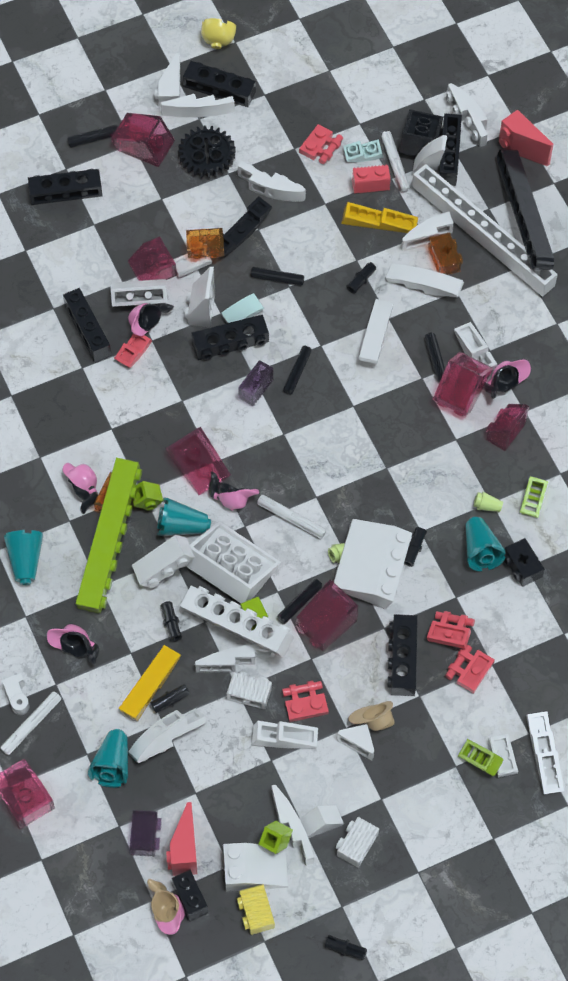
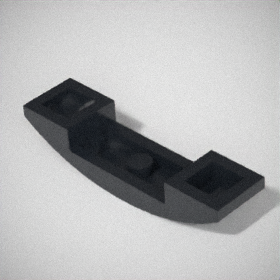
M258 196L247 207V212L225 234L221 233L210 244V247L223 257L231 253L260 226L271 211L272 206Z

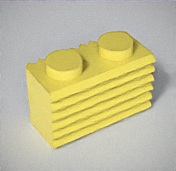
M264 884L240 890V897L236 899L239 910L243 909L245 917H242L245 930L249 929L250 934L253 935L274 929L275 922Z

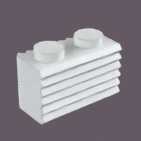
M243 671L233 672L227 691V700L265 710L272 690V682L261 676L258 678L251 677Z
M357 817L355 822L351 821L346 829L348 834L345 839L340 838L336 849H338V857L359 868L376 840L379 828Z

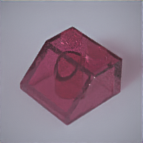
M160 236L143 243L128 260L139 281L168 280L177 276L176 263Z
M508 404L505 409H500L496 416V421L494 423L491 422L486 429V440L506 451L526 425L529 406L527 404Z

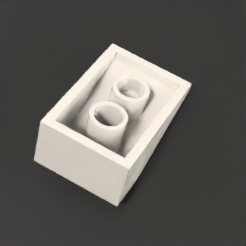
M209 267L193 283L192 291H188L187 302H190V304L185 309V318H188V325L210 327L215 300L214 267Z
M223 844L226 892L240 891L264 884L265 889L288 888L286 849L275 854L259 844Z

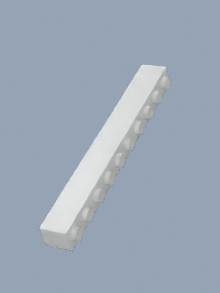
M427 164L413 174V188L443 213L450 212L452 220L542 297L555 287L557 273L553 270H533L525 247Z

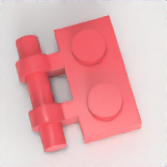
M318 124L299 148V153L312 160L319 156V162L325 164L327 160L331 159L335 149L341 146L343 136L338 134L335 138H332L333 132Z
M437 611L435 619L441 621H432L427 640L466 649L471 634L470 628H466V625L473 627L475 619L468 618L467 615L461 614V616H458L448 611H444V613ZM449 622L457 623V626H456V625H452V624H448V623H449Z
M467 645L466 649L459 650L456 660L447 668L448 672L445 677L452 680L454 675H458L457 684L474 694L494 664L495 659L479 650L473 656L470 654L472 647ZM464 661H467L469 664L464 670L460 666Z
M312 680L308 681L307 684L298 686L293 684L289 685V688L282 689L284 697L290 695L292 697V700L285 701L289 722L329 714L324 693L316 695L315 690L323 689L321 681L313 682ZM309 692L310 696L298 697L299 693Z

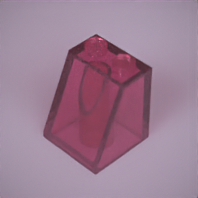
M126 113L111 138L119 152L157 167L160 166L175 141L161 116Z
M459 352L449 360L432 400L442 407L454 410V413L457 415L467 416L479 398L493 367Z
M330 579L296 617V628L302 635L306 634L310 638V642L314 647H319L324 651L357 622L358 605Z

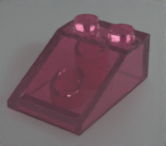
M201 427L194 429L165 448L177 468L198 495L209 490L212 471L218 476L219 482L231 475Z
M25 759L0 772V798L19 829L55 809L53 799Z

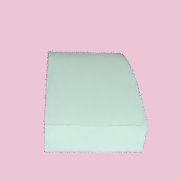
M379 139L365 144L357 141L343 146L347 162H365L383 158Z
M253 293L224 310L222 315L228 323L253 317L262 311L264 307Z

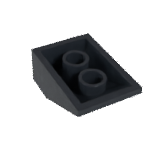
M409 109L399 152L408 156H417L423 147L439 137L444 116Z

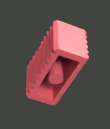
M388 165L353 168L352 184L354 194L390 190Z

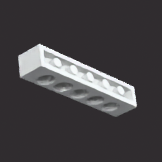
M190 586L180 605L186 612L282 658L285 656L294 639L288 627L282 624L276 626L273 624V620L265 616L261 619L257 617L256 612L248 608L244 611L240 609L241 606L233 601L229 604L225 602L224 597L216 593L212 596L208 594L209 590L201 586L198 588ZM208 601V605L203 608L204 603ZM224 609V612L219 615V612ZM240 617V620L235 623L236 618ZM257 624L256 628L251 631L252 626ZM270 632H273V635L270 638H267L268 634Z

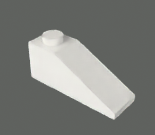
M180 53L175 54L158 82V89H155V100H159V107H161V102L180 97Z

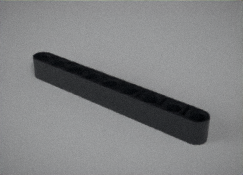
M500 149L497 153V164L530 265L533 270H552L554 256L518 150Z

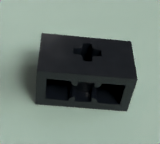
M526 538L505 547L504 562L507 566L511 567L514 579L520 582L522 587L543 577L545 569Z
M191 870L171 878L172 886L183 904L189 922L208 914L207 903Z

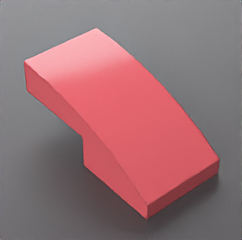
M133 334L127 344L124 343L114 359L131 368L147 350L152 340L145 335L137 336Z

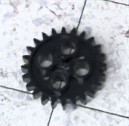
M204 125L203 130L197 127L196 132L191 129L190 135L185 133V139L181 138V144L178 145V157L180 163H183V168L187 167L188 173L194 171V176L200 173L201 178L204 174H207L208 178H210L212 173L217 177L218 171L224 174V168L229 170V164L233 165V159H235L236 147L234 146V141L231 140V135L226 136V131L220 133V128L213 130V126L207 129L206 125ZM205 139L208 140L209 164L206 163Z

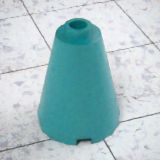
M163 498L162 502L165 504L164 508L160 507L157 529L161 530L157 532V535L203 534L206 530L210 529L211 519H208L207 514L172 499Z
M470 518L465 525L469 567L475 571H482V568L487 567L489 570L494 569L505 560V549L483 518Z
M25 530L8 532L4 535V541L15 581L20 582V585H30L31 581H34L36 578L43 533L31 530V533H25Z
M120 729L108 732L88 768L89 778L92 781L95 778L101 786L121 787V783H127L128 737Z

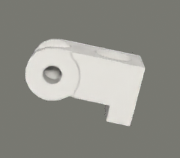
M20 673L3 679L2 682L13 712L21 716L29 711L30 706L28 698L21 691V687H24L25 684Z

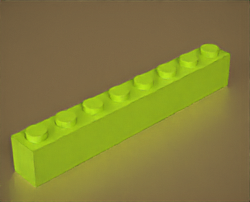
M116 457L76 600L78 609L101 614L102 608L105 609L106 592L112 586V579L110 577L112 571L115 572L117 568L116 555L121 552V537L127 531L126 519L132 513V505L130 504L132 498L135 499L137 494V487H135L137 480L140 481L142 476L139 462Z

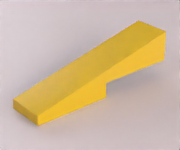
M347 202L341 224L408 233L417 226L418 217L387 208L379 211Z
M164 645L123 701L119 710L134 720L139 721L157 690L161 689L181 654Z

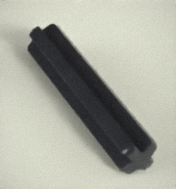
M112 125L73 135L67 138L70 147L116 136L119 135V128L117 125Z
M252 267L251 277L295 285L304 284L305 277L301 274Z
M429 332L425 335V340L438 382L443 383L448 380L436 335L433 332Z
M302 346L283 388L285 393L293 394L311 354V347Z
M314 579L277 615V619L282 624L288 622L322 588V583L318 579Z

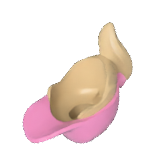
M148 879L149 889L155 892L151 902L154 919L163 933L168 935L175 934L185 916L183 904L177 895L167 891L163 883Z

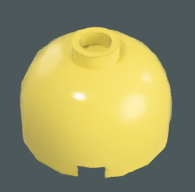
M216 18L202 21L201 35L204 41L211 45V48L221 49V47L229 45L234 39L236 25L231 21H227V24L222 23V19Z

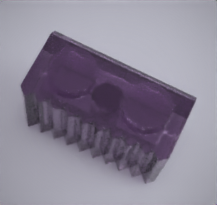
M259 360L238 387L239 399L251 406H255V403L263 395L265 389L269 387L271 381H274L273 367Z
M133 810L130 855L154 857L156 850H160V838H157V830H161L162 818H158V812Z

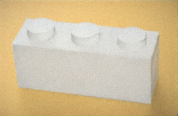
M166 279L111 283L112 307L140 305L143 303H167Z
M174 535L132 564L139 584L153 588L159 585L163 579L172 576L179 568L187 566L189 561L194 559L195 556L187 538Z

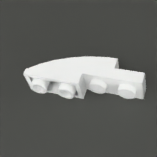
M452 83L448 84L446 99L452 104L453 114L462 115V121L465 120L467 127L471 128L473 140L477 141L479 147L486 146L488 136L485 131L487 117L465 91Z
M243 161L238 165V176L249 182V190L276 200L302 202L305 200L306 189L302 185L290 181L286 176L275 172L270 177L266 172H261L253 165L246 164Z
M196 708L185 714L175 710L147 729L128 751L129 755L137 763H140L158 753H163L173 747L172 739L179 738L183 734L207 723L206 717Z

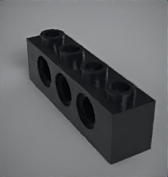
M190 61L183 75V87L210 96L214 95V97L219 99L233 96L235 104L249 107L256 93V81L231 72L222 71L216 67L204 65L200 62Z
M444 113L442 136L446 135L447 140L445 151L440 161L439 175L450 185L456 186L462 115Z
M99 169L28 177L31 205L103 197Z
M80 287L63 294L64 306L94 363L111 357L110 343Z
M263 314L191 333L192 344L198 360H207L217 355H227L236 350H245L248 347L261 346L269 342V331Z
M394 614L393 621H389V633H393V639H389L388 651H392V658H388V670H392V676H388L387 688H391V695L415 696L418 615ZM403 634L406 635L408 638L400 639L398 636ZM405 653L407 656L402 658L399 657L397 654ZM404 671L407 675L400 676L397 672Z

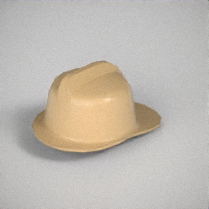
M386 701L377 705L360 708L354 711L348 717V720L352 724L365 723L373 731L386 729L394 725L391 712L393 703Z

